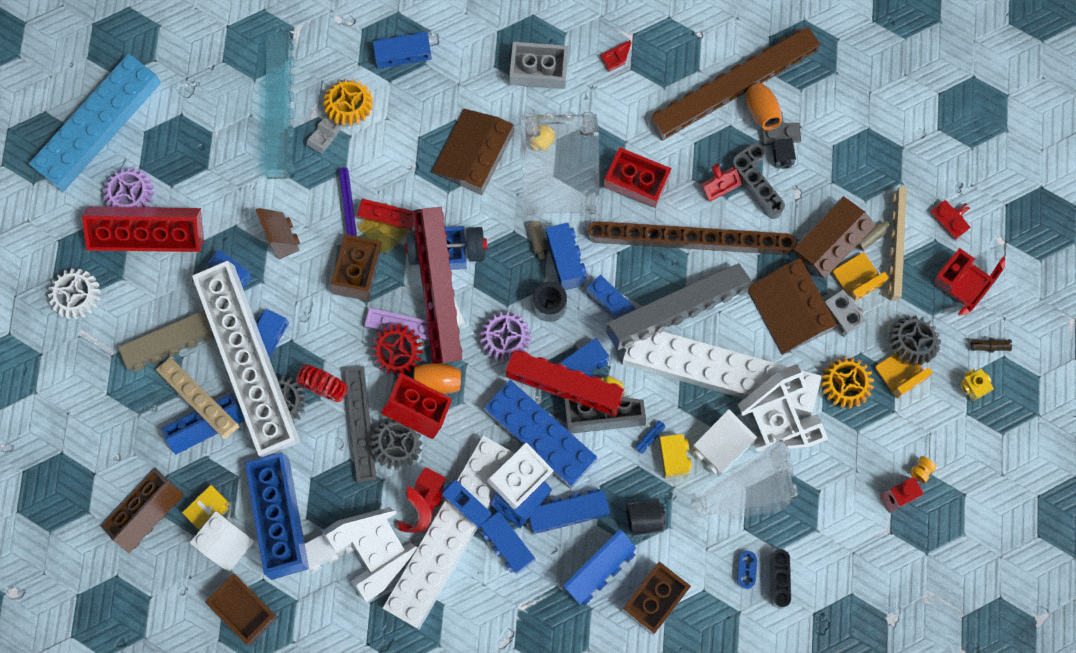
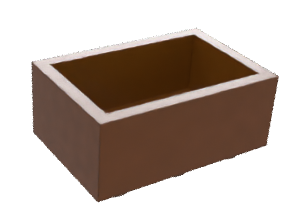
M235 573L205 601L228 627L249 646L279 618Z

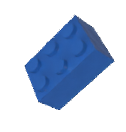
M568 222L546 228V240L558 282L565 291L583 286L584 279H586L585 265L580 263L579 245L575 246V231L573 227H569Z

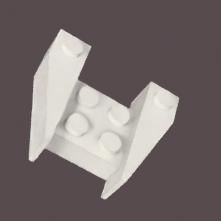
M798 364L778 371L738 404L742 416L753 412L762 436L757 437L754 441L757 451L810 447L828 440L818 415L815 414L799 421L790 396L808 390Z
M390 507L338 520L321 531L330 547L336 552L350 543L354 546L367 571L351 582L360 597L366 602L384 591L417 550V547L412 543L402 547L387 521L388 518L396 514V511Z

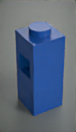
M457 480L453 483L451 481L448 482L442 489L444 491L442 496L477 529L492 515Z

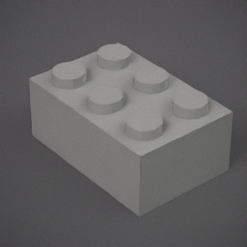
M513 42L510 85L565 89L568 46Z

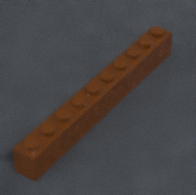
M809 27L805 29L800 28L793 33V36L789 38L784 37L777 45L765 48L760 55L751 56L747 59L746 63L735 65L727 74L722 73L713 82H706L701 85L699 90L688 92L680 101L675 100L666 109L657 110L652 114L651 125L660 139L664 141L742 96L750 86L764 83L818 52L820 43Z

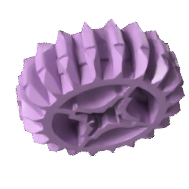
M128 167L127 172L124 168H121V173L114 171V177L108 176L110 182H104L107 188L103 189V193L106 194L103 196V199L107 201V207H149L147 202H153L150 196L155 195V192L152 190L154 185L150 183V177H146L145 172L140 173V170L137 168L133 171L131 167ZM135 180L132 183H126V181ZM126 187L130 190L132 197L127 193ZM140 192H142V194H141V196L139 197V199H137L138 194H139ZM127 201L132 202L131 204H127V205L120 204L121 202H122V203H125V202H127Z
M499 311V317L492 314L493 320L486 319L488 325H482V329L485 331L480 332V336L484 337L480 339V343L485 344L483 346L484 351L489 350L487 353L489 357L495 353L494 360H498L499 356H501L502 362H505V357H509L510 361L514 350L520 352L521 350L525 351L524 348L530 347V344L526 341H531L532 339L528 335L531 333V329L527 328L528 322L522 323L524 320L523 316L516 319V312L510 316V311H506V315L503 316L502 311ZM504 323L502 329L491 332L494 327ZM510 323L518 327L521 334L511 331ZM507 329L508 337L504 344L503 336L506 333ZM490 338L501 342L502 348H496L491 343ZM520 341L517 346L508 350L510 343Z

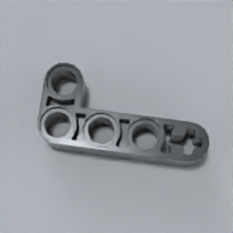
M754 143L734 157L731 167L737 169L741 183L765 214L771 219H777L782 215L785 203L756 167L762 162L765 149L761 144ZM758 152L760 156L754 157L751 153ZM742 162L745 164V167H738L736 163ZM748 177H755L757 181L751 182L748 180ZM766 191L768 196H761L759 192Z

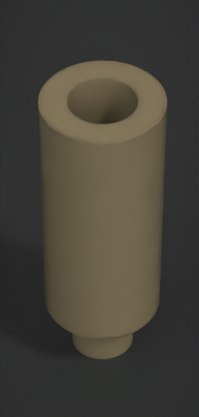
M534 221L528 224L534 253L538 254L539 259L542 260L546 258L547 244L541 221Z
M884 221L882 224L879 222L875 224L876 226L859 242L857 247L864 251L887 233L886 229L890 227L887 221Z

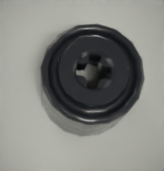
M554 281L541 283L535 288L533 293V309L541 320L546 322L557 321L564 316L567 310L566 291L560 284ZM547 301L550 303L554 302L553 309L550 307L546 308Z
M658 498L626 502L627 521L632 538L664 532V527L666 526L663 505Z

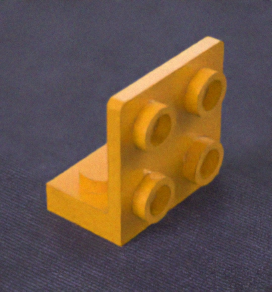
M864 252L832 272L844 291L853 297L854 302L884 285L889 279L885 272L878 273Z
M898 354L890 356L875 367L897 399L933 374L929 367L923 369L918 363L912 366L910 361L908 364H905L903 358L898 360Z

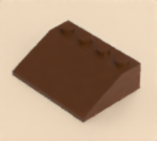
M464 108L432 173L479 195H483L514 134V124L497 116Z
M801 258L779 268L749 286L748 291L782 355L833 331L837 326Z

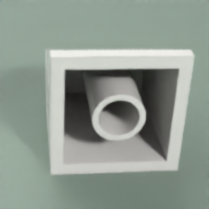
M728 410L694 444L692 448L694 450L693 454L700 461L703 459L708 464L707 468L714 475L717 473L721 476L754 443L757 437Z
M215 511L190 544L230 573L255 541Z

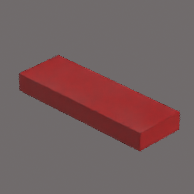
M362 198L357 218L412 231L414 226L412 210Z

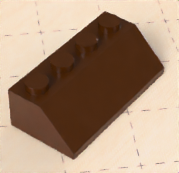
M842 196L794 245L792 250L799 259L801 258L813 276L826 278L876 225L864 210L845 196Z
M154 468L100 526L116 544L130 553L138 547L140 541L146 535L152 532L154 526L166 517L167 512L179 503L184 494L157 468Z

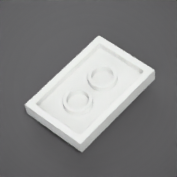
M525 443L487 482L515 510L554 470Z

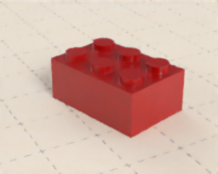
M619 147L605 177L604 187L656 208L669 180L672 168Z
M400 373L390 389L381 414L433 440L442 428L452 398Z

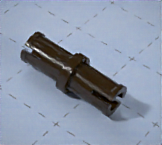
M993 337L989 339H971V346H973L971 351H988L989 353H994V351L1011 352L1012 344L1010 343H1012V340L994 339Z

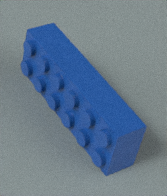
M509 380L484 407V411L522 446L527 443L554 470L552 473L570 489L575 486L597 461L598 457L512 380Z
M281 452L246 462L245 466L264 575L273 580L309 570L290 460Z

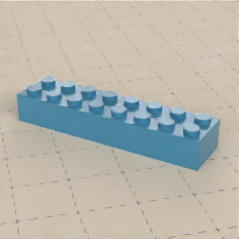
M128 53L31 160L29 165L63 193L161 84L157 75Z

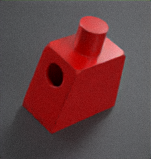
M912 477L887 490L880 497L889 513L920 498L924 493L916 478Z

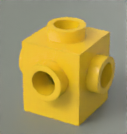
M982 369L968 371L964 374L965 378L960 381L963 392L969 395L972 402L994 389L990 383L989 375Z

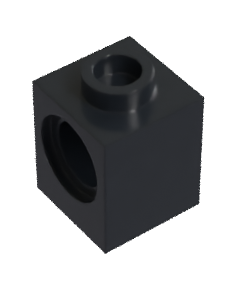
M793 139L774 140L772 153L775 168H791L796 161Z

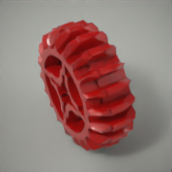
M401 323L397 324L396 329L394 324H390L389 329L386 326L383 327L384 334L380 331L377 332V336L380 339L373 338V342L377 343V345L371 346V349L377 350V352L372 353V357L378 356L379 358L374 361L375 364L382 363L379 367L380 370L386 366L387 374L393 369V375L395 376L398 374V370L402 374H405V369L411 372V366H418L414 360H422L417 355L423 353L422 349H418V347L423 345V342H416L420 335L413 337L412 335L415 333V330L412 329L410 332H407L409 329L408 325H405L402 330ZM391 334H400L395 343L387 342L385 339ZM405 337L411 343L412 352L405 347ZM397 344H399V350H401V352L395 355L396 350L392 346L396 347L398 346ZM383 347L390 353L389 361L384 356ZM399 356L410 358L405 364H395Z
M303 365L297 374L296 381L298 384L333 402H341L347 393L348 386L346 383L315 366Z

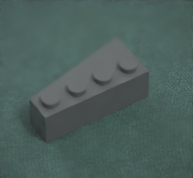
M623 397L615 417L564 398L567 427L571 434L646 426L645 406L642 399Z

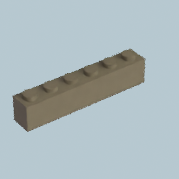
M204 310L118 348L126 368L131 372H138L143 370L144 366L148 364H157L164 357L176 356L185 348H194L199 342L204 340L210 341L215 337Z

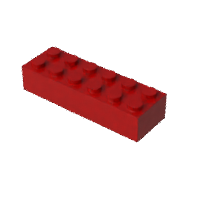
M88 206L82 215L86 251L200 252L204 244L201 208Z

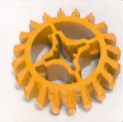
M345 78L342 83L338 80L337 85L331 84V89H327L326 95L323 97L325 114L329 115V119L334 120L336 125L341 122L343 127L346 123H349L350 127H352L354 122L359 125V120L365 122L366 116H370V111L373 109L371 91L368 90L366 85L362 86L361 81L355 83L354 79L348 82Z
M844 356L842 362L839 358H836L835 364L830 362L828 364L829 368L824 369L826 374L821 377L824 380L821 383V387H827L823 394H830L827 400L835 399L833 405L841 402L840 407L844 408L847 403L848 408L851 409L853 403L858 407L860 402L865 403L867 401L866 397L871 396L869 391L873 390L874 386L869 383H872L874 379L868 378V376L872 374V371L866 372L865 369L868 366L865 364L861 367V360L854 363V357H851L848 361L847 357ZM839 369H851L848 374L836 372ZM856 373L861 378L862 387L855 379ZM851 376L849 385L843 389L846 379ZM832 378H834L835 382H837L839 385L838 392L833 386ZM846 391H856L859 393L852 397L844 396Z

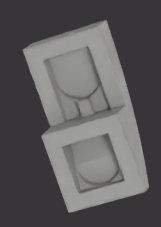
M326 115L318 124L317 130L307 140V145L323 153L341 130V122L336 125L335 121L330 120L329 115Z

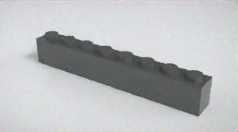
M737 263L608 322L606 333L617 350L629 348L639 340L644 341L656 332L661 333L669 326L679 325L689 317L694 318L704 310H711L721 302L726 303L734 296L745 294L749 290L751 279L740 263Z

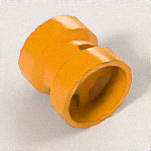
M920 456L917 460L918 464L913 466L909 472L918 481L926 483L929 479V474L933 473L937 466L930 459Z

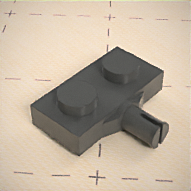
M781 112L782 122L778 127L772 130H764L762 128L763 146L772 145L774 140L792 138L793 143H800L802 141L800 123H785L783 121V112Z

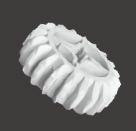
M71 268L70 274L64 270V276L57 274L58 281L52 280L54 287H49V290L53 293L48 294V298L52 299L49 303L51 306H54L53 310L59 312L61 317L66 316L67 319H71L73 316L74 319L78 320L79 314L85 318V312L92 314L90 308H97L94 302L100 301V298L96 295L101 294V291L97 289L99 283L95 282L96 278L90 276V273L87 271L83 273L82 269H78L76 272L75 269ZM82 282L87 284L88 294L82 291ZM61 294L67 297V307L62 304Z

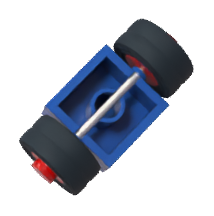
M464 226L445 227L450 270L467 269L466 249L469 262L484 261L487 238L483 236L482 227L467 228L466 238ZM408 231L407 242L404 243L405 254H408L409 265H419L415 231Z

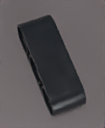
M778 549L770 556L771 603L778 609L785 608L791 602L790 555L784 549ZM776 554H781L784 556V564H778L776 562ZM777 574H782L785 577L784 584L777 583ZM777 594H783L785 596V604H779L777 602Z

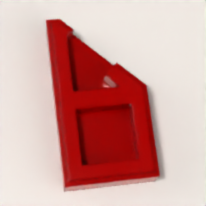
M631 40L600 55L608 72L625 65L631 47Z

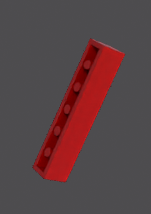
M522 350L520 352L513 351L505 370L506 377L615 417L624 397V389L616 383L609 384L603 382L599 377L586 376L582 371L569 370L562 364L556 363L555 365L543 357L536 358Z

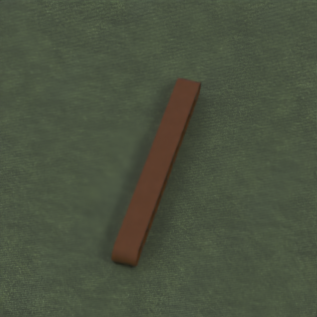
M602 221L590 223L587 234L589 240L593 243L788 255L795 245V238L788 233ZM598 229L601 231V234L593 235L591 231ZM616 230L620 235L615 237L610 232ZM634 231L637 232L639 236L633 238L629 235V233ZM655 233L658 237L651 239L648 234ZM674 234L677 238L670 240L667 235ZM692 235L696 240L688 241L686 236ZM711 236L714 242H707L705 237ZM724 238H731L733 240V243H726L724 241ZM750 239L752 244L746 245L743 240ZM768 240L770 241L771 245L765 246L763 245L762 241ZM787 241L790 247L782 246L781 242Z

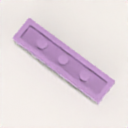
M369 308L365 328L383 331L382 328L385 326L389 329V325L394 324L396 329L397 324L401 323L402 330L405 325H408L409 329L407 332H410L412 329L415 330V333L412 335L413 337L420 335V340L430 342L427 320Z

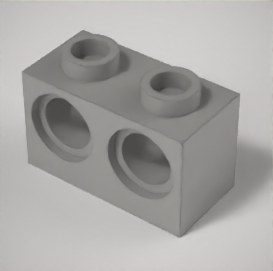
M843 289L825 301V304L837 324L836 327L846 337L865 323L866 316L860 308L855 306L853 297ZM841 301L844 304V308H838L835 302ZM847 317H853L856 323H849Z

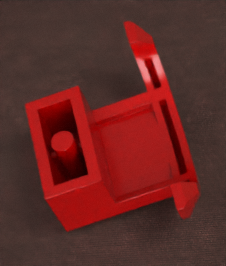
M959 248L939 272L934 284L964 305L959 311L958 316L968 315L989 291L1005 268L1004 256L989 276L973 264L975 261L974 257Z
M425 467L416 480L414 489L408 486L406 490L407 500L416 508L419 518L415 524H405L399 521L396 527L399 531L418 533L427 529L434 513V507H439L443 500L442 494L444 491L442 489L445 487V477Z

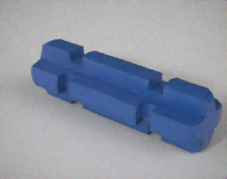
M658 420L653 428L651 427L643 436L642 441L635 445V449L643 454L647 446H650L659 436V432L661 433L665 429V424Z

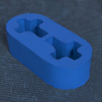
M751 551L743 552L738 559L737 583L742 589H750L756 582L757 557ZM747 555H750V559H753V562L749 564V569L746 568V562L742 560ZM745 571L748 572V578L752 579V582H749L747 586L744 585V581H741V578L745 577Z

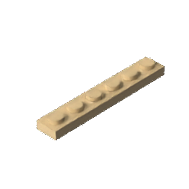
M899 187L892 197L895 211L893 210L891 215L894 229H891L890 239L893 240V247H890L889 257L892 258V265L889 266L888 273L891 276V283L888 284L890 301H899L902 297L907 187Z
M171 357L156 369L158 374L224 440L239 428V425Z

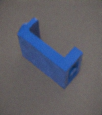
M543 481L515 510L498 493L494 495L490 505L521 529L530 515L549 497L552 488Z

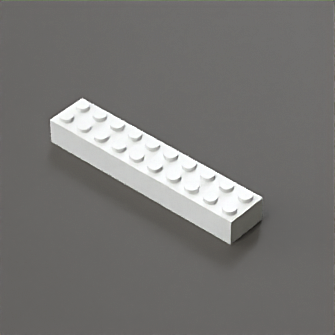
M226 261L193 275L194 283L258 456L267 457L301 443L235 266Z
M656 332L650 335L648 339L644 341L639 340L629 348H626L622 364L745 399L778 371L788 368V366L666 332ZM801 370L808 390L790 396L796 414L809 417L813 412L822 376Z
M483 436L457 481L489 509L491 506L490 502L497 491L487 480L515 453ZM447 500L442 505L383 607L387 612L418 630L421 628L477 530Z

